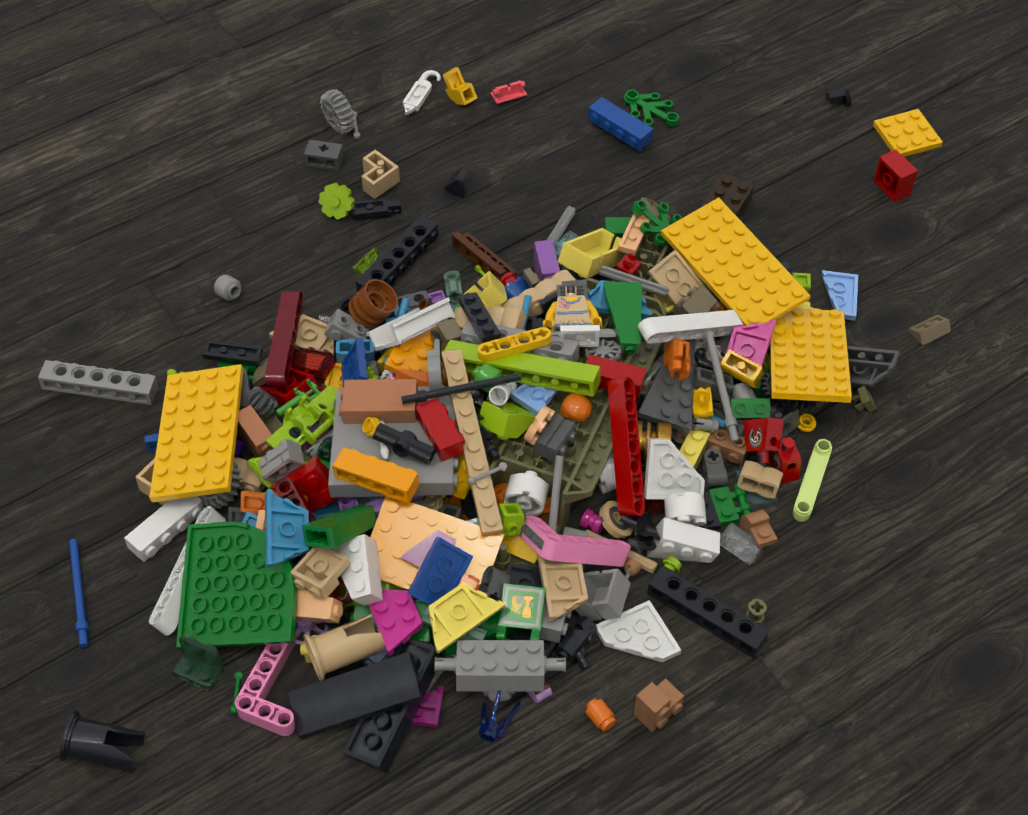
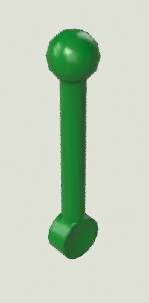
M237 672L234 675L236 685L233 706L230 708L232 714L237 713L235 700L239 694L240 681L243 680L241 672Z

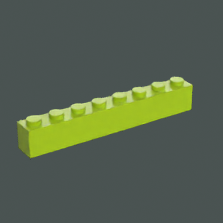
M449 340L443 351L461 349L466 373L472 375L477 367L490 364L499 369L502 376L520 373L521 381H516V383L594 397L601 381L600 366L523 352L494 361L483 362L478 358V344Z

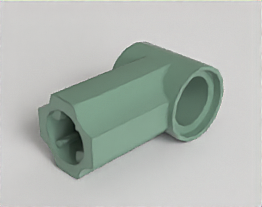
M448 271L444 274L447 298L449 297L450 302L457 304L459 303L458 296L463 295L460 273L458 271Z

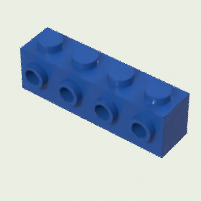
M603 97L589 107L588 120L636 150L641 151L652 142L654 131L652 127Z

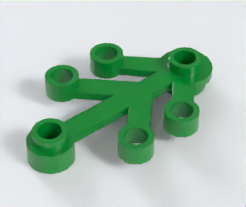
M628 90L624 95L625 103L630 105V114L640 119L637 105L642 107L644 123L650 127H653L654 123L650 112L665 120L668 127H675L678 124L679 115L677 113L669 112L666 114L657 109L663 108L666 111L673 109V102L671 100L660 101L658 93L639 95L636 90Z
M638 200L631 207L632 213L636 216L644 215L656 225L652 226L649 222H643L640 226V231L643 234L656 233L657 235L654 237L653 242L657 246L670 245L661 235V230L670 226L667 215L669 205L665 202H661L658 205L657 211L660 214V220L647 209L645 201ZM674 214L670 219L671 223L673 224L677 220L682 219V216Z

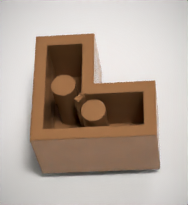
M666 678L657 686L651 682L637 694L634 716L651 732L657 727L661 729L672 714L677 715L682 710L684 695Z

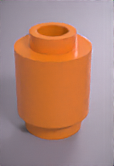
M595 698L586 705L587 710L585 713L595 726L603 732L609 730L617 722L614 718L615 714L602 699L597 700Z

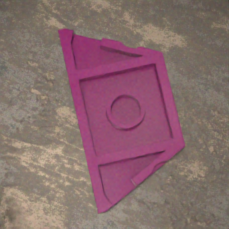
M776 320L734 327L726 353L731 349L738 353V355L745 356V359L748 358V360H752L755 364L762 365L763 367Z
M382 589L383 601L368 605L377 629L382 635L388 656L395 653L394 649L401 643L405 644L413 634H416L423 628V623L411 595L407 593L408 590Z

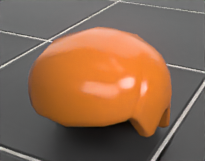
M569 394L562 401L559 411L564 419L569 418L572 422H583L590 417L592 404L588 398L581 394Z

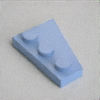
M822 270L821 276L833 309L844 311V319L855 321L857 314L858 275Z
M523 384L512 391L510 395L513 401L537 415L544 405L547 406L558 390Z

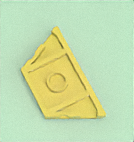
M465 583L460 584L428 607L436 652L440 653L504 608L505 604L500 600L497 602L487 597L488 594L476 591L472 586Z

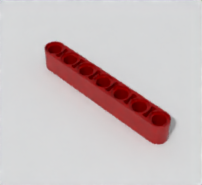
M630 377L612 379L608 383V397L618 512L621 516L623 514L628 517L641 516L645 511L635 385Z

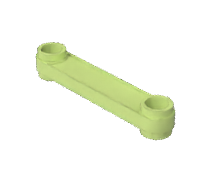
M826 439L818 440L814 446L793 508V516L799 522L807 521L811 515L831 455L832 445Z

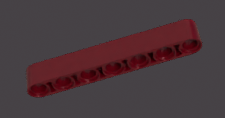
M283 291L281 294L265 374L267 387L288 386L303 306L302 291Z
M289 478L279 479L275 485L278 496L283 500L287 498L294 504L300 502L299 506L309 511V522L315 521L316 518L299 486ZM290 485V490L285 493V488ZM340 575L337 578L339 585L331 593V596L343 602V604H349L353 600L348 590L345 596L340 598L341 590L346 588Z

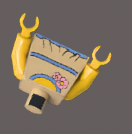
M566 286L565 296H559L557 301L553 302L547 311L543 327H550L551 332H554V330H560V326L600 325L603 328V324L598 311L591 301L586 300L584 295H577L576 286Z

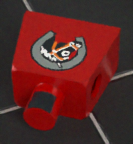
M762 418L744 420L746 450L748 452H757V463L768 464L769 452L780 450L783 419Z
M791 437L782 438L780 450L769 452V460L772 467L783 473L780 484L799 480L801 456L795 441Z

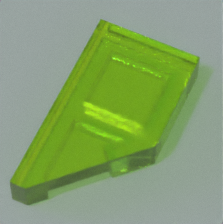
M374 247L353 266V270L356 273L362 275L378 259L377 248Z

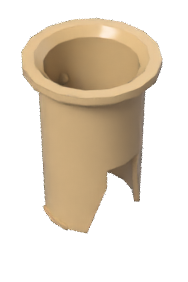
M372 615L314 637L308 636L307 633L303 635L310 660L320 681H323L325 675L329 672L386 650L381 633L375 632Z

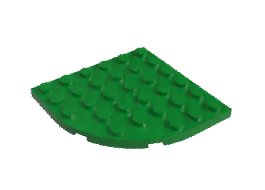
M214 522L188 525L177 648L190 649L294 643L297 587L293 582L295 580L294 577L290 574L293 566L289 559L269 568L265 567V532L263 530L241 522Z

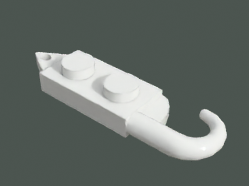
M428 70L415 82L403 101L405 115L419 111L432 90V84L427 81V78L429 76H436L439 82L441 76L438 72Z

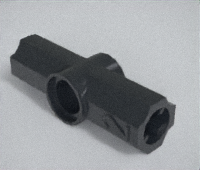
M379 423L373 435L374 440L391 447L393 452L399 457L409 455L423 463L430 464L436 453V448L417 440L416 435L409 430L400 432L383 423Z

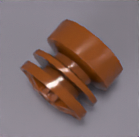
M372 279L350 299L348 304L349 312L358 324L369 329L376 328L397 309L398 297L389 284L379 279Z

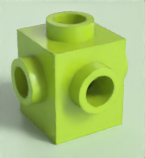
M519 503L499 504L498 509L503 526L502 534L504 536L520 535L521 529L525 524V518Z

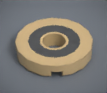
M608 501L600 508L599 515L604 520L602 522L603 527L609 534L618 539L620 537L625 539L633 533L634 528L620 522L621 515L618 512L617 502Z

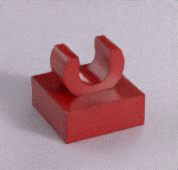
M629 253L628 256L625 255L617 264L616 270L634 276L641 268L642 262L636 260V255Z

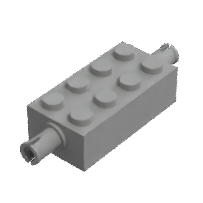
M457 640V656H454V658L435 657V671H454L456 673V691H544V673L546 671L566 672V657L546 658L544 656V640Z

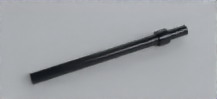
M520 373L431 391L420 390L416 391V394L401 396L402 404L417 401L418 403L427 402V399L521 381Z

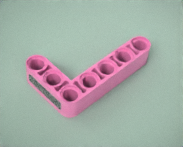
M532 515L526 516L525 524L520 533V537L542 558L550 561L623 567L631 548L628 543L621 540L560 535L542 519Z

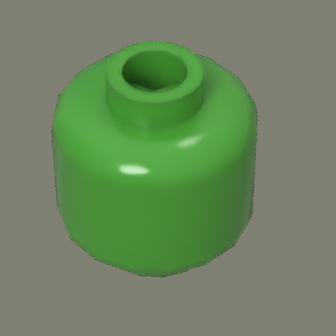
M484 364L474 370L472 377H474L475 382L500 377L502 373L490 364ZM495 386L482 388L481 390L489 393L491 388Z

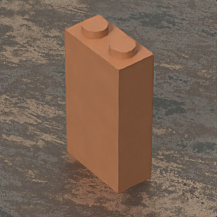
M417 379L345 380L344 388L340 389L342 404H339V416L343 417L344 424H363L368 417H376L384 423H416L415 406L418 405V401L402 404L401 396L416 394V391H418Z

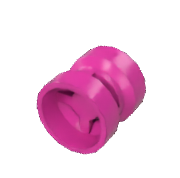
M587 508L581 518L580 526L585 529L590 527L592 532L600 534L604 528L602 524L604 520L600 515H595L594 510Z

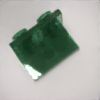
M181 635L179 642L183 656L174 668L173 675L211 692L224 671L218 650L210 644L204 645L199 643L197 639L191 636L187 638Z

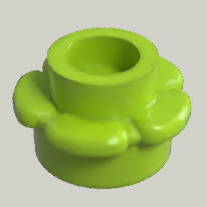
M668 556L666 560L662 561L663 567L673 570L676 574L679 573L682 566L679 560Z

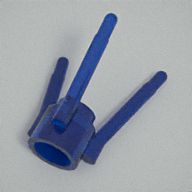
M501 691L497 692L491 717L487 722V704L485 702L482 704L479 733L482 739L489 742H496L498 738L502 739L506 727L521 704L517 701L500 728V723L495 721Z

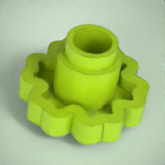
M338 183L325 186V191L319 194V204L323 205L322 212L327 217L334 216L336 219L348 216V211L354 208V198L350 196L351 190L346 185L339 186Z

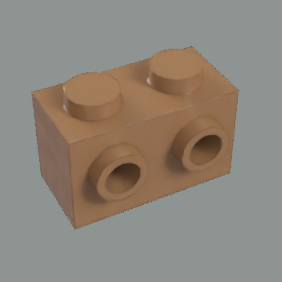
M718 426V430L711 433L707 441L706 451L711 448L717 449L721 452L722 458L727 459L731 463L742 465L748 454L745 435L738 434L739 441L731 442L729 430Z

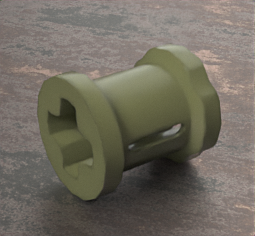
M753 599L748 604L747 617L756 623H762L764 621V613L767 610L766 603L761 599Z

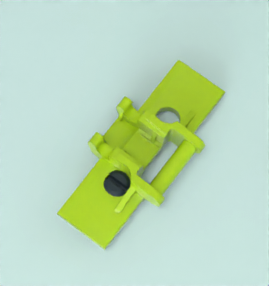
M329 385L309 403L307 402V395L304 394L299 399L297 407L294 409L289 407L285 411L284 418L287 422L265 442L273 449L279 446L281 441L287 439L301 446L307 442L314 445L325 431L334 426V401L337 391ZM319 420L322 421L323 424L313 433L309 431Z

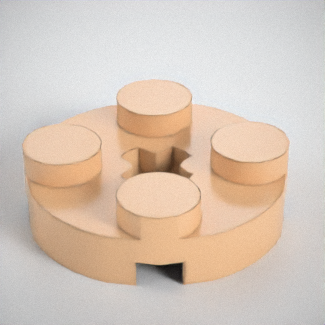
M544 405L535 417L533 424L527 430L524 439L534 446L540 436L538 434H541L548 425L546 421L550 422L556 411Z

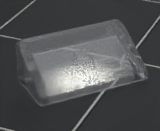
M733 523L728 525L720 537L721 546L749 565L762 553L763 548H757L751 535Z

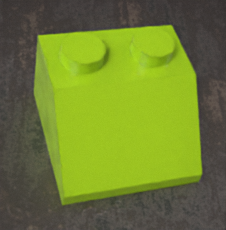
M483 401L480 414L485 419L478 421L491 433L497 434V438L509 440V438L521 436L533 424L537 415L514 403H505L497 406L491 401Z

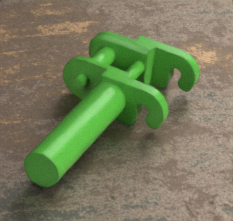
M308 379L306 382L311 390L304 393L294 388L293 391L296 397L275 412L281 417L289 407L294 408L297 406L299 399L304 394L314 393V395L307 398L309 403L321 391H318L317 386Z

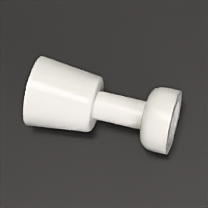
M516 382L501 384L491 388L489 391L490 401L497 406L505 404L509 396H511L510 393L517 389Z

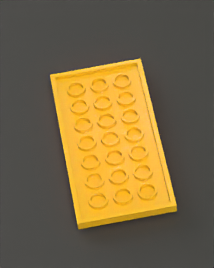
M720 198L713 200L661 230V235L674 250H677L690 268L726 308L736 311L744 326L776 320L810 299V294Z
M795 308L776 319V325L770 341L771 399L851 403L852 394L844 311L836 309Z
M242 364L167 376L149 496L152 503L230 492L244 372Z

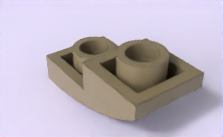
M531 268L523 271L524 280L529 288H534L541 282L538 275L533 273Z
M269 356L257 366L252 385L260 387L266 383L265 374Z

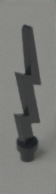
M475 409L476 415H477V420L485 419V418ZM478 421L486 453L496 461L500 458L499 449L487 440L495 436Z

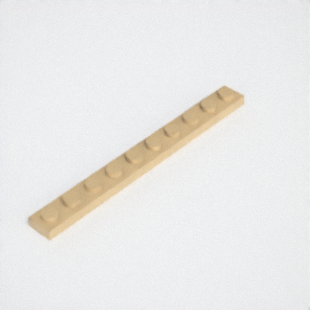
M461 349L441 352L448 387L469 383ZM471 391L452 394L450 397L458 433L461 432L465 439L463 455L468 477H476L489 471L472 394ZM488 475L471 485L482 536L503 532L491 475Z

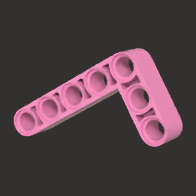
M296 633L294 643L266 645L235 700L238 716L242 720L282 736H289L295 731L294 715L289 709L266 701L265 698L295 646ZM276 651H280L279 654H276V655L273 654V653L276 652ZM265 669H271L269 672H262ZM255 687H261L259 690H252ZM245 705H251L247 709H242ZM264 713H270L266 717L261 716ZM285 720L290 721L285 725L280 724L282 721Z

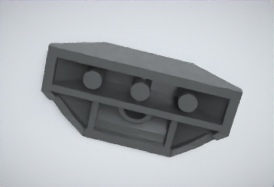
M847 346L850 383L852 385L873 387L895 369L901 354L900 351Z

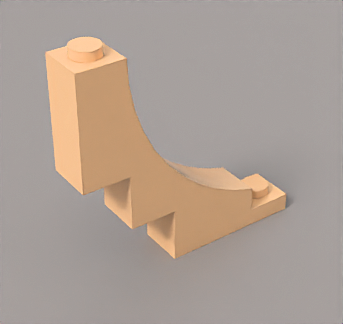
M259 510L256 528L264 532L265 510ZM297 588L296 620L339 623L340 617L343 614V602L331 597L325 599L320 596L316 599L309 593L308 589L299 590Z

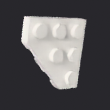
M648 438L644 498L665 499L667 496L676 493L677 497L684 496V492H695L704 495L705 480L692 467L684 455L679 452L671 440L668 438Z
M650 600L622 612L620 618L607 619L596 624V633L604 646L659 662H665L681 654L679 645Z

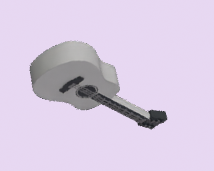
M436 330L430 331L434 350H427L430 391L441 389L443 380L441 366L442 348L440 337Z

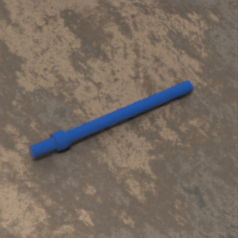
M77 539L69 540L77 615L75 627L76 633L79 635V645L81 648H85L88 646L87 633L89 632V626L85 618Z

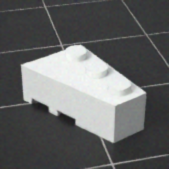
M664 517L656 526L660 535V541L654 538L653 542L656 543L657 548L652 551L647 550V557L667 559L668 556H672L677 560L711 563L720 554V533Z
M363 534L333 548L332 550L350 560L351 564L344 570L341 577L352 600L363 606L383 601L376 541Z

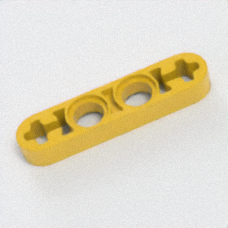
M540 327L482 343L477 348L478 358L483 362H490L547 346L552 341L551 330L546 327ZM522 340H527V341H529L528 343H524V344H523V343H519V342L522 341ZM505 345L510 346V347L507 348V349H502V348H501L502 346H505Z

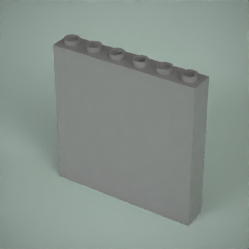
M429 386L418 387V391H430ZM337 388L328 481L331 497L385 496L334 477L332 465L343 447L355 449L362 454L372 455L380 460L393 462L398 466L411 468L418 472L420 486L414 496L454 495V487H458V474H455V470H459L458 458L453 457L441 462L437 453H435L432 462L426 464L409 455L399 457L388 446L390 450L387 460L383 459L380 454V442L374 440L373 436H366L365 432L362 431L363 424H344L343 417L339 416V404H342L340 398L341 388ZM450 395L437 397L441 405L445 404L449 418H453L456 423ZM416 420V423H385V425L400 432L409 430L416 435L417 440L432 446L418 420Z

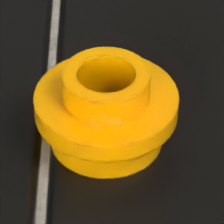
M803 414L799 417L798 428L801 431L811 432L815 429L816 420L811 414Z
M376 417L365 419L362 431L365 432L366 436L372 437L380 423L379 419Z

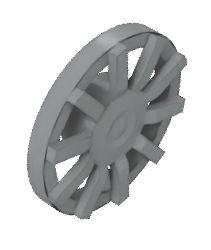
M605 339L599 341V347H585V357L588 359L589 354L595 353L594 356L617 361L621 357V348L615 341H605Z

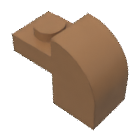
M764 510L742 515L739 522L746 540L753 539L758 549L777 543V537L769 524L770 517Z

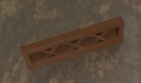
M458 231L452 234V246L474 265H479L485 274L490 271L499 281L506 274V271L513 272L516 276V271L469 232L465 235Z

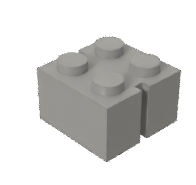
M619 569L602 570V573L600 571L584 573L588 601L575 610L581 617L586 616L591 621L601 620L602 617L604 619L620 618L631 584Z

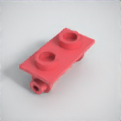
M518 80L517 82L510 83V87L507 85L495 87L491 95L496 104L527 96L524 90L525 82Z

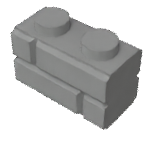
M287 439L281 441L280 445L273 450L267 451L266 455L259 459L262 478L276 483L279 479L284 478L303 465L304 459L303 455H301V445Z

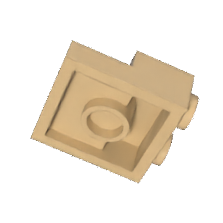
M313 547L292 569L290 574L294 577L295 580L293 582L299 590L306 588L314 598L318 599L321 596L326 599L339 585L337 578L351 563L349 558L332 549Z

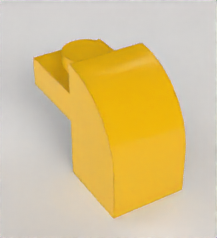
M455 67L443 74L448 87L445 89L446 93L457 105L465 106L477 99L472 83L464 82L459 67Z

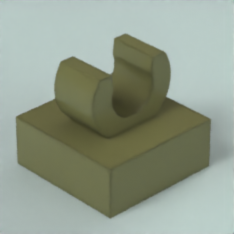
M865 386L858 388L860 395L853 396L852 400L854 403L861 402L855 405V408L858 411L863 410L865 407L869 412L875 410L876 406L871 393Z

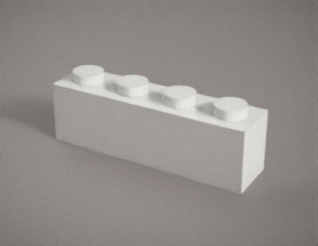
M198 496L169 500L124 537L128 549L143 562L153 557L161 547L170 543L173 537L179 532L184 531L192 521L198 518L200 512L204 509L202 500Z

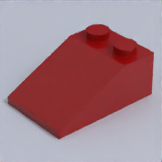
M292 367L287 387H267L266 383L260 386L261 389H264L277 400L279 408L296 397L293 391L294 388L304 393L311 390L306 382L308 379L317 386L318 391H321L314 375ZM311 392L307 396L311 397L312 395H314V393Z
M317 456L284 477L289 478L299 486L302 494L308 497L307 503L312 511L323 508L339 498L330 496L328 487L329 469ZM276 483L270 486L269 489L276 492ZM290 485L285 488V493L290 490Z

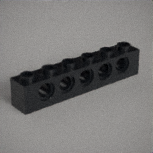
M420 215L356 280L357 292L372 279L382 280L392 286L396 279L403 275L411 264L415 263L417 257L422 252L424 253L432 242L437 240L439 236L438 224Z
M662 566L648 584V595L753 659L767 640L769 630L763 624L754 622L743 612L734 610L726 602L719 601L708 591L699 589L691 581L684 580L671 569H666Z

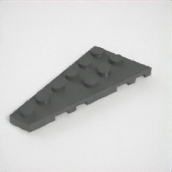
M695 339L685 340L690 343V376L684 380H678V373L676 371L672 378L668 367L664 366L662 361L648 389V393L641 403L637 417L657 424L658 422L671 423L673 429L689 433L692 430Z

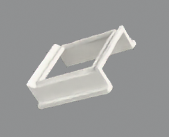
M448 297L422 310L416 308L366 332V335L370 337L375 350L379 351L399 345L436 327L437 323L450 319L455 320L456 317L449 304L450 299Z

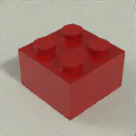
M895 149L879 157L873 181L894 202H897L911 195L918 170Z

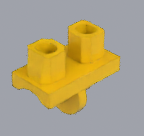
M711 387L693 389L694 417L710 419L714 415Z

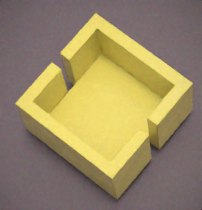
M490 271L477 281L484 289L483 291L474 284L464 293L477 292L487 308L502 307L507 300L505 286Z

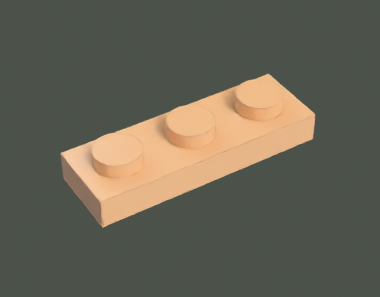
M633 214L618 245V251L636 255L645 235L640 231V226L643 222H651L647 217Z

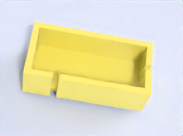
M601 228L564 242L558 263L562 264L564 268L578 273L582 278H590L599 274L602 265L613 268L623 259L625 253L618 251L621 238L616 237L613 248L610 249L615 235Z

